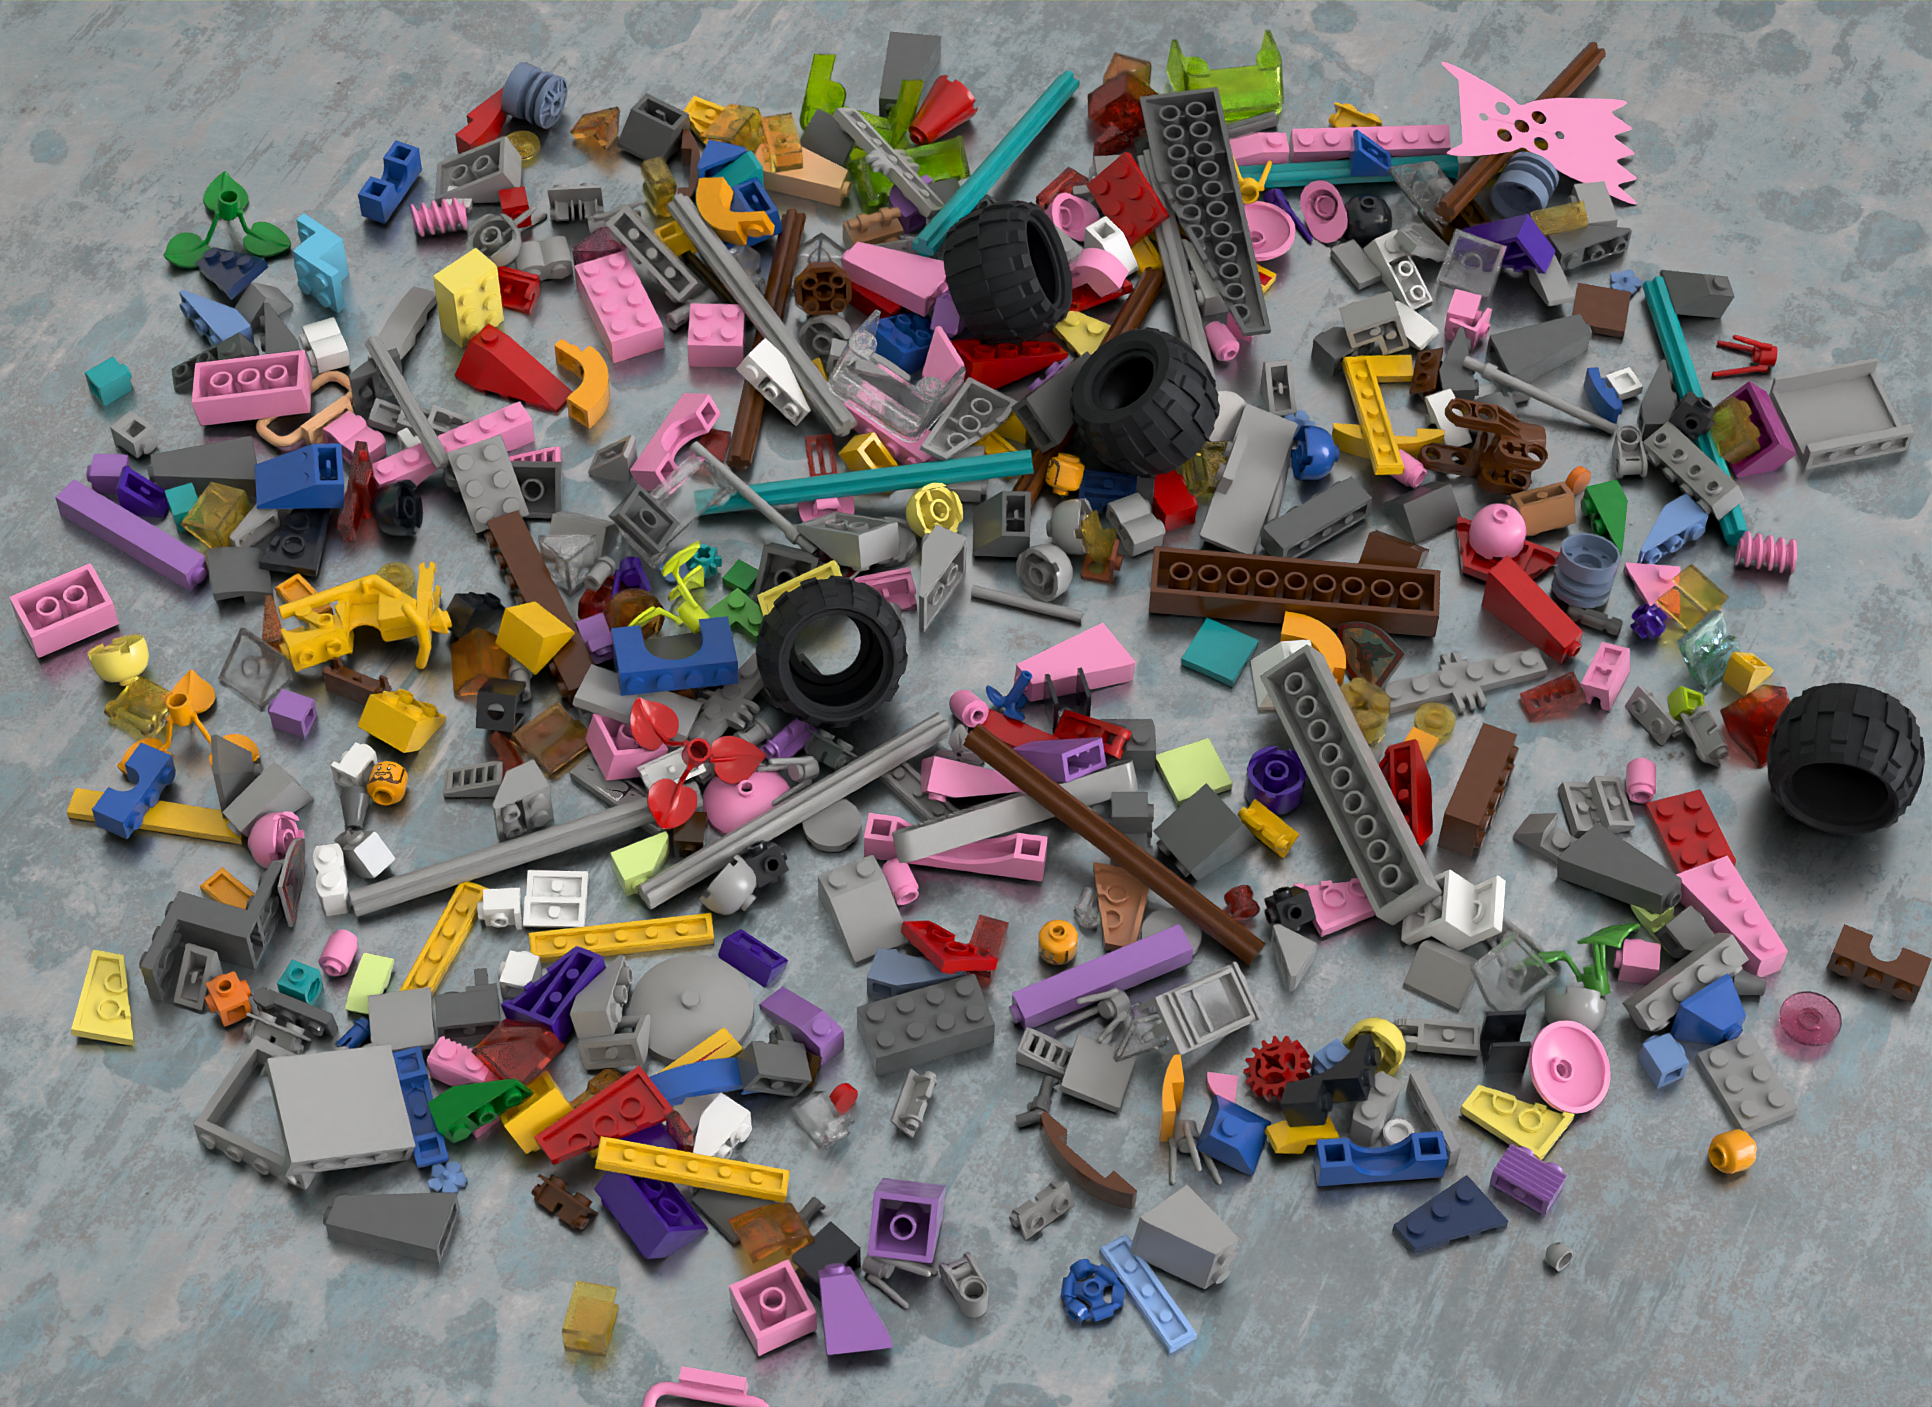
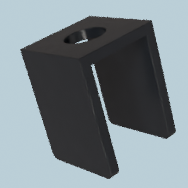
M1082 667L1077 668L1076 694L1058 698L1050 674H1045L1043 704L1053 733L1061 718L1058 715V711L1061 708L1069 707L1076 713L1090 717L1091 693Z
M488 678L477 693L476 728L514 732L524 720V714L515 713L516 698L526 687V682ZM496 703L501 705L504 711L488 710V707Z
M1525 1010L1491 1011L1485 1013L1480 1033V1050L1484 1074L1525 1072L1531 1048V1042H1520L1526 1019Z
M830 1221L792 1255V1261L798 1266L795 1273L803 1288L821 1302L818 1270H824L825 1266L829 1264L841 1263L844 1264V1267H851L853 1272L857 1271L861 1267V1248Z

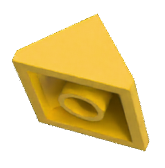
M534 601L505 608L495 643L536 675L574 636L575 632Z

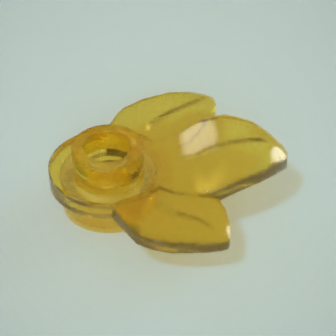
M1093 510L1087 515L1086 520H1081V531L1084 540L1088 544V553L1091 559L1097 564H1104L1111 558L1114 542L1117 539L1116 529H1103L1097 510Z

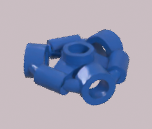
M1081 1259L1070 1266L1068 1277H1064L1062 1281L1060 1298L1064 1300V1312L1071 1320L1081 1323L1082 1320L1092 1319L1093 1322H1097L1113 1316V1311L1123 1307L1126 1285H1122L1119 1282V1275L1103 1264L1098 1266L1090 1263L1089 1259ZM1093 1273L1095 1274V1278L1088 1279L1085 1282L1081 1283L1077 1282L1089 1278ZM1107 1286H1113L1111 1303H1106L1103 1299V1292ZM1078 1297L1086 1301L1091 1306V1309L1088 1311L1083 1303L1074 1298Z

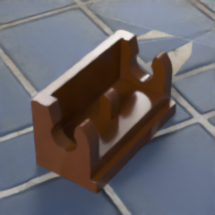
M337 657L333 658V669L326 666L323 670L327 691L364 706L369 695L383 693V691L390 692L392 690L387 677L380 675L379 680L344 667L342 660Z

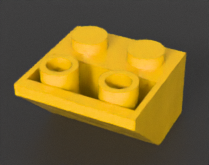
M398 689V691H383V693L369 695L357 727L401 752L408 753L419 751L445 722L446 716L437 712L438 708L427 702L421 703L414 699L413 693L404 689Z

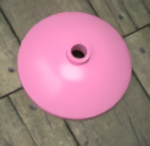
M1255 201L1251 204L1243 203L1256 262L1274 259L1288 251L1295 239V224L1290 215L1280 207L1260 201Z
M755 770L747 780H743L736 785L727 784L715 775L705 789L703 809L704 812H707L709 824L720 834L726 835L773 808L772 801L788 791L790 787L786 780L776 771L756 772Z
M1566 1020L1551 1023L1537 1033L1531 1044L1528 1062L1532 1082L1544 1101L1558 1111L1572 1114L1587 1112L1600 1104L1609 1088L1610 1064L1607 1053L1596 1035L1587 1027L1577 1022Z

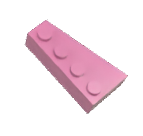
M1728 856L1676 874L1682 878V897L1680 902L1686 908L1692 905L1695 910L1700 912L1714 934L1720 932L1734 936L1749 959L1741 965L1745 971L1758 977H1764L1782 969L1788 950Z

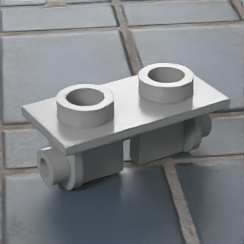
M1638 685L1625 707L1653 738L1663 746L1670 735L1675 738L1681 734V723L1676 721L1668 712L1663 711L1664 707L1654 698L1651 691H1646Z
M1699 706L1694 709L1695 714L1692 716L1681 713L1680 715L1685 723L1683 728L1686 734L1693 739L1697 747L1695 749L1697 756L1704 763L1708 762L1720 767L1721 764L1718 759L1728 756L1727 751L1729 747L1719 730H1715L1711 734L1709 733L1717 727L1710 710L1704 706Z
M260 1011L258 1016L248 1012L246 1014L254 1018L252 1023H247L243 1030V1035L247 1036V1040L251 1041L256 1035L271 1042L272 1038L275 1037V1045L297 1055H301L304 1050V1046L301 1045L303 1039L309 1042L312 1040L302 1035L304 1032L303 1028L287 1022L285 1027L275 1024L277 1018Z
M910 1068L890 1122L913 1138L917 1128L923 1124L922 1118L927 1107L926 1101L930 1098L937 1080L935 1079L936 1075L931 1071H925L923 1075H919Z
M1060 1181L1056 1183L1051 1182L1049 1186L1034 1196L1037 1201L1036 1203L1028 1200L1017 1209L1012 1210L1009 1220L1015 1227L1020 1225L1025 1240L1075 1205L1067 1181L1064 1183Z

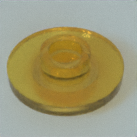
M516 131L507 136V139L522 156V160L534 157L540 150L539 138L531 132Z
M388 563L376 572V575L382 577L405 594L415 584V575L412 568L404 563Z
M1434 702L1419 707L1414 717L1416 728L1436 738L1448 736L1453 731L1456 722L1455 715L1450 708Z

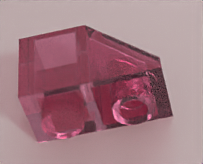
M600 227L573 246L574 265L624 250L629 257V248L625 244L619 245L611 237L610 234L613 231L609 227Z

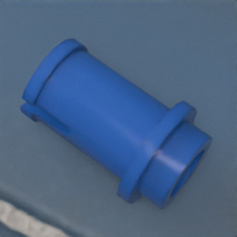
M361 1017L359 1020L355 1019L353 1021L354 1025L339 1041L335 1042L336 1047L358 1048L367 1038L371 1039L370 1022L364 1017Z

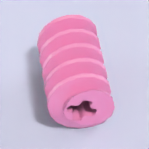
M453 197L451 206L448 205L445 199H442L441 207H438L433 200L431 201L430 209L426 207L424 202H421L419 211H417L414 204H410L414 231L417 230L421 237L425 236L426 228L429 229L431 235H435L437 227L440 228L443 234L446 233L447 225L451 227L453 232H456L458 223H460L463 230H467L468 222L464 199L462 204H460L457 198Z
M1745 531L1739 539L1734 564L1737 566L1742 558L1744 559L1745 567L1748 568L1752 560H1754L1756 568L1760 570L1763 563L1766 562L1770 572L1774 565L1777 564L1779 573H1783L1786 566H1789L1790 575H1792L1797 560L1796 540L1790 539L1786 545L1784 537H1779L1774 544L1772 535H1768L1763 542L1761 533H1756L1752 539L1750 531Z

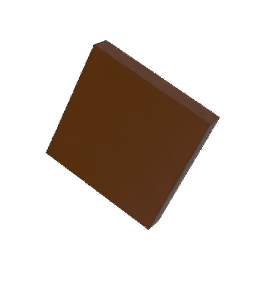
M1578 283L1572 315L1581 314L1585 323L1590 325L1592 333L1624 338L1631 292Z

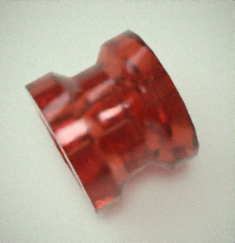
M1236 886L1224 895L1225 904L1231 908L1230 916L1237 922L1248 921L1260 912L1258 902L1253 900L1254 892L1250 886Z

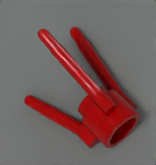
M1736 334L1732 337L1734 340L1751 346L1721 340L1717 341L1718 346L1751 352V362L1756 363L1757 366L1717 371L1712 373V377L1751 372L1766 373L1768 367L1774 368L1778 351L1777 346H1772V344L1762 343Z

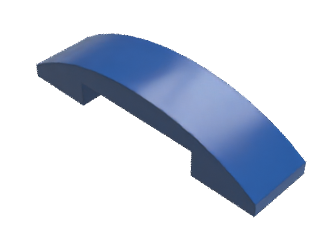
M421 1046L394 1052L393 1057L416 1146L413 1152L417 1168L448 1161L449 1158L443 1135L438 1132L427 1102L433 1099Z
M721 1058L695 1062L649 1077L671 1106L681 1105L689 1097L740 1090L741 1095L757 1093V1091L743 1090L737 1058Z

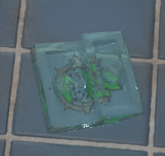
M1715 609L1677 641L1689 672L1700 689L1706 693L1723 679L1731 654L1733 652H1741L1738 638L1728 634L1723 612Z

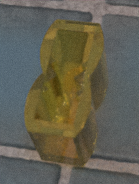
M662 156L644 161L641 166V175L644 179L642 186L643 194L658 220L670 217L672 214L667 209V204L674 201L677 183Z

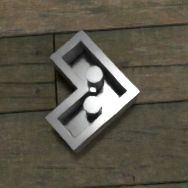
M1392 291L1380 293L1339 308L1351 348L1377 340L1383 355L1409 348Z

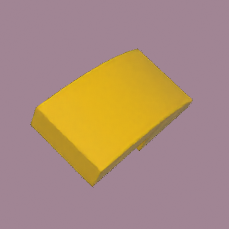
M1329 1115L1325 1125L1289 1127L1287 1120L1267 1126L1265 1129L1266 1136L1274 1152L1282 1154H1303L1307 1145H1316L1317 1140L1339 1138Z

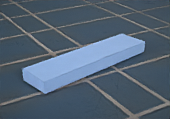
M1124 1234L1099 1248V1254L1110 1270L1119 1275V1282L1122 1285H1126V1293L1170 1354L1195 1340L1197 1333L1148 1263L1143 1258L1136 1255L1133 1256L1129 1252L1132 1241L1127 1234Z

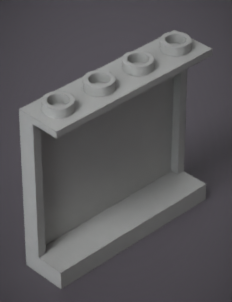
M1877 358L1774 377L1769 396L1805 470L1909 450L1915 432L1911 424L1901 425L1875 374L1878 364Z
M370 1043L362 1048L353 1049L338 1047L328 1052L310 1050L301 1055L294 1056L277 1054L267 1059L261 1075L262 1077L268 1076L286 1152V1158L282 1164L285 1176L405 1161L410 1158L416 1146L390 1044L379 1045L378 1043Z

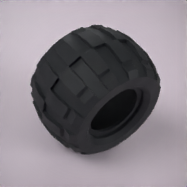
M996 202L977 208L950 227L945 239L943 252L946 280L959 316L969 331L978 339H982L986 343L995 341L996 344L1019 343L1041 336L1057 326V322H1061L1067 317L1071 307L1073 290L1070 266L1058 231L1049 216L1040 207L1032 202Z
M1150 327L1143 330H1137L1136 328L1123 332L1101 345L1087 359L1076 376L1071 388L1073 395L1069 401L1073 421L1083 442L1103 463L1115 470L1130 476L1139 475L1141 478H1153L1162 473L1167 474L1177 469L1199 452L1214 430L1215 421L1219 416L1220 404L1218 403L1219 394L1215 388L1216 384L1211 372L1196 351L1178 337Z
M830 575L828 579L817 580L816 577L801 581V586L791 592L785 591L773 602L774 607L768 615L763 617L758 630L759 638L756 647V660L763 684L773 701L784 712L796 716L799 721L817 727L821 724H830L831 728L849 727V722L861 718L866 721L878 713L877 708L885 701L887 703L891 701L899 689L898 682L902 674H905L908 654L906 652L907 637L902 622L892 605L883 598L879 591L866 583H858L852 581L849 577ZM829 615H846L855 623L860 633V650L854 662L845 670L831 675L817 674L805 668L795 653L794 641L798 634L816 619Z
M1828 683L1826 685L1813 686L1803 690L1801 696L1793 697L1781 712L1773 727L1767 751L1768 781L1774 799L1782 804V809L1793 818L1808 826L1830 833L1845 835L1877 832L1879 829L1888 828L1898 822L1899 816L1905 814L1907 806H1911L1919 790L1925 765L1923 737L1920 736V727L1916 724V717L1911 710L1903 706L1900 700L1888 693L1872 687L1851 683Z

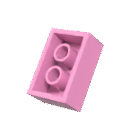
M91 563L9 597L15 617L37 658L119 624L114 604Z

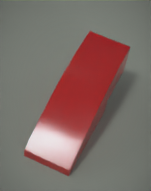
M504 87L467 114L468 125L455 134L457 152L459 154L496 139L508 115L503 111L501 103Z

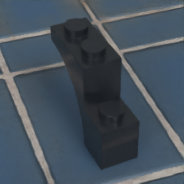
M1371 1034L1359 1035L1352 1050L1332 1068L1311 1078L1286 1083L1280 1106L1289 1127L1325 1125L1328 1113L1332 1111L1333 1103L1368 1100L1370 1090L1375 1085L1377 1066H1380L1382 1060L1380 1048L1375 1046Z

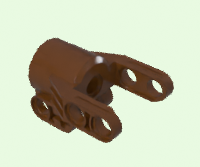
M1460 398L1451 399L1445 408L1444 414L1446 418L1456 427L1478 430L1475 445L1472 449L1432 442L1422 447L1417 456L1418 461L1423 464L1425 469L1466 477L1478 476V485L1487 492L1511 496L1515 493L1527 491L1532 483V471L1542 468L1548 459L1544 427L1538 424L1519 421V418L1499 405ZM1452 409L1460 410L1464 416L1456 415ZM1478 413L1485 414L1488 418L1483 420L1479 417ZM1426 452L1435 455L1437 460L1428 458ZM1528 453L1537 455L1540 461L1533 460L1529 457ZM1451 457L1459 458L1463 465L1456 464ZM1511 479H1517L1523 484V487L1515 485Z

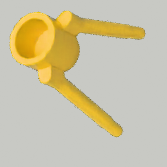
M1233 156L1243 203H1254L1259 197V192L1265 189L1264 184L1270 172L1272 161L1269 160L1261 178L1257 182L1249 177L1244 179L1241 177Z

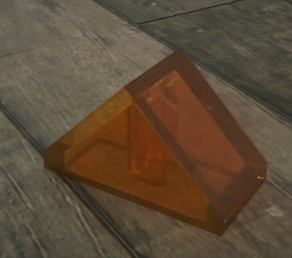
M1115 52L1103 76V98L1150 84L1151 63Z

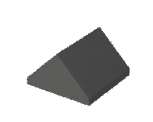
M511 461L529 515L522 518H552V514L562 511L564 496L562 462Z
M1430 482L1384 504L1385 508L1414 544L1423 542L1456 527L1458 516L1461 517L1450 483Z
M639 484L632 489L608 516L649 555H658L680 523Z

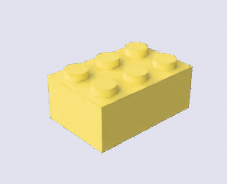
M477 248L433 275L441 331L459 347L463 348L468 345L470 340L488 323L497 327L504 321L497 266Z

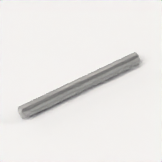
M379 336L368 337V340L365 342L366 348L435 468H447L450 460L444 447Z

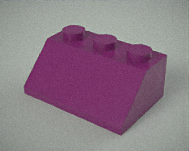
M1748 381L1713 407L1716 409L1713 416L1715 421L1713 426L1735 476L1744 477L1774 471L1797 455L1767 392L1752 382Z

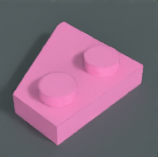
M1625 562L1624 574L1631 577L1635 584L1634 590L1645 604H1649L1650 607L1656 604L1668 618L1680 619V567Z

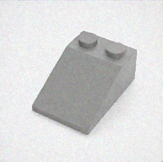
M503 136L437 163L435 201L440 204L442 199L456 197L457 199H472V203L499 202V190L520 187L522 156L507 137ZM449 186H458L455 189L447 191Z
M833 512L796 525L798 532L833 560L835 559L838 564L852 567L854 571L868 570L870 565L885 564L889 562L890 558L900 555L897 521Z
M936 525L931 533H926L920 545L922 558L920 562L919 630L922 632L927 629L966 573L967 538L940 525Z
M874 855L818 875V895L854 965L873 959L878 947L897 950L911 944L901 933L903 920L886 877Z

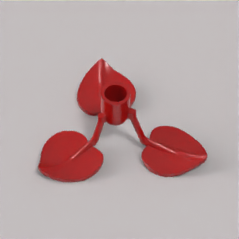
M638 697L634 701L630 713V730L636 743L648 751L657 750L662 743L668 747L684 748L682 760L687 766L678 783L669 778L660 779L648 791V808L658 827L662 829H673L682 825L695 812L698 801L697 794L692 788L682 786L693 768L701 766L708 760L709 763H715L714 773L721 781L736 785L743 780H747L765 759V753L754 744L734 736H723L716 739L712 743L711 748L709 743L701 738H695L690 742L687 740L683 742L669 741V739H672L677 734L679 729V720L675 712L662 703Z

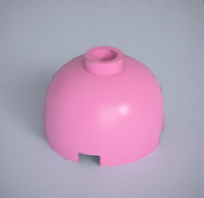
M1496 503L1485 506L1477 512L1471 522L1469 530L1470 545L1476 553L1486 559L1492 560L1493 556L1502 557V559L1506 556L1513 558L1520 553L1524 546L1526 537L1525 521L1521 514L1510 505Z
M286 811L268 813L255 822L248 838V848L257 864L261 867L268 869L271 861L285 859L291 842L295 838H305L303 829L298 830L295 821L300 820L294 813Z

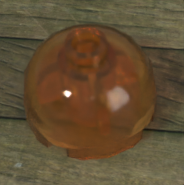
M628 588L615 594L608 602L605 617L611 632V628L627 627L633 619L652 606L664 608L658 599L646 590ZM664 615L655 616L641 628L643 640H648L647 638L652 636L654 632L657 634L660 632L665 620Z

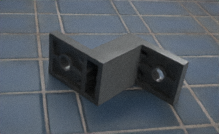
M271 861L267 871L261 873L258 889L254 896L251 895L249 897L246 910L178 891L174 901H170L167 905L162 925L157 926L153 933L152 944L148 952L145 951L140 959L139 968L142 971L150 999L162 1002L183 960L187 943L217 951L219 961L251 970L256 969L284 912L277 888L283 863Z

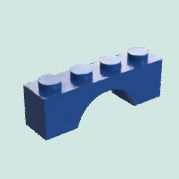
M1443 1131L1411 1133L1407 1138L1396 1144L1378 1148L1355 1145L1349 1138L1317 1140L1313 1160L1317 1185L1327 1186L1443 1177L1448 1158Z

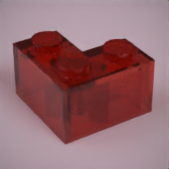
M1125 69L1088 94V118L1104 130L1126 118L1143 131L1145 124L1140 97L1158 95V93Z

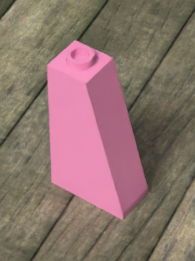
M856 242L850 250H846L841 259L842 267L850 274L852 282L923 317L935 306L936 297L947 292L949 289L944 261L862 242Z
M1101 623L1016 664L1014 684L1023 670L1029 671L1032 674V678L1023 693L1030 702L1042 700L1044 697L1045 674H1050L1056 696L1076 693L1077 668H1083L1089 690L1133 680L1136 662L1104 623Z

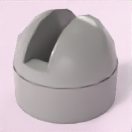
M1557 1242L1547 1247L1545 1256L1553 1268L1561 1271L1571 1262L1574 1251L1566 1244Z

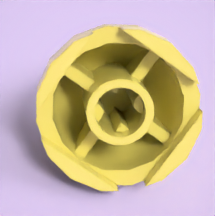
M931 483L919 488L908 500L905 511L906 520L910 529L922 538L926 533H931L936 525L956 533L959 523L963 520V507L958 495L954 491L950 492L944 487L947 485L943 483Z
M141 634L112 639L113 643L105 648L102 643L88 651L87 654L95 673L107 682H119L120 686L136 682V676L145 670L149 661L148 647L144 636L141 637Z
M1379 1017L1365 1018L1355 1023L1343 1039V1045L1351 1051L1359 1035L1371 1034L1375 1046L1380 1048L1382 1056L1381 1064L1377 1066L1375 1075L1382 1071L1390 1076H1394L1405 1056L1406 1045L1401 1031L1390 1021Z

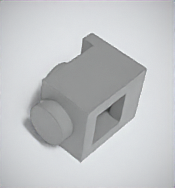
M129 411L110 427L115 445L123 447L137 458L143 453L150 454L156 447L158 440L154 427L132 411Z

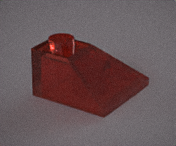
M504 1019L471 1052L499 1080L517 1078L526 1086L565 1045L544 1024Z

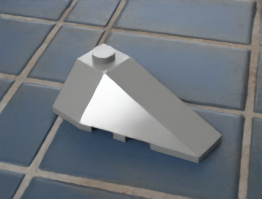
M968 377L921 445L920 450L941 461H947L1005 423L1013 411L1011 407L1018 401Z

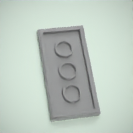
M591 664L574 697L572 705L630 725L631 709L638 697L662 703L671 708L679 720L678 732L670 740L683 742L689 736L702 703L669 691L621 696L617 673Z

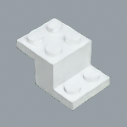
M1450 869L1434 876L1443 894L1403 919L1401 941L1410 946L1433 936L1445 945L1460 951L1501 933L1506 881L1499 876H1495L1477 885H1473Z

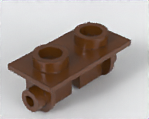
M1443 347L1417 353L1409 394H1419L1423 402H1425L1424 397L1436 393L1439 369L1443 363L1441 360Z
M541 1174L538 1175L544 1182L542 1185L537 1184L533 1188L531 1194L534 1196V1200L553 1213L561 1203L563 1206L557 1216L571 1225L572 1228L582 1230L589 1221L586 1218L589 1212L596 1216L598 1215V1212L590 1207L592 1201L578 1191L573 1195L566 1190L568 1184L554 1174L550 1178Z

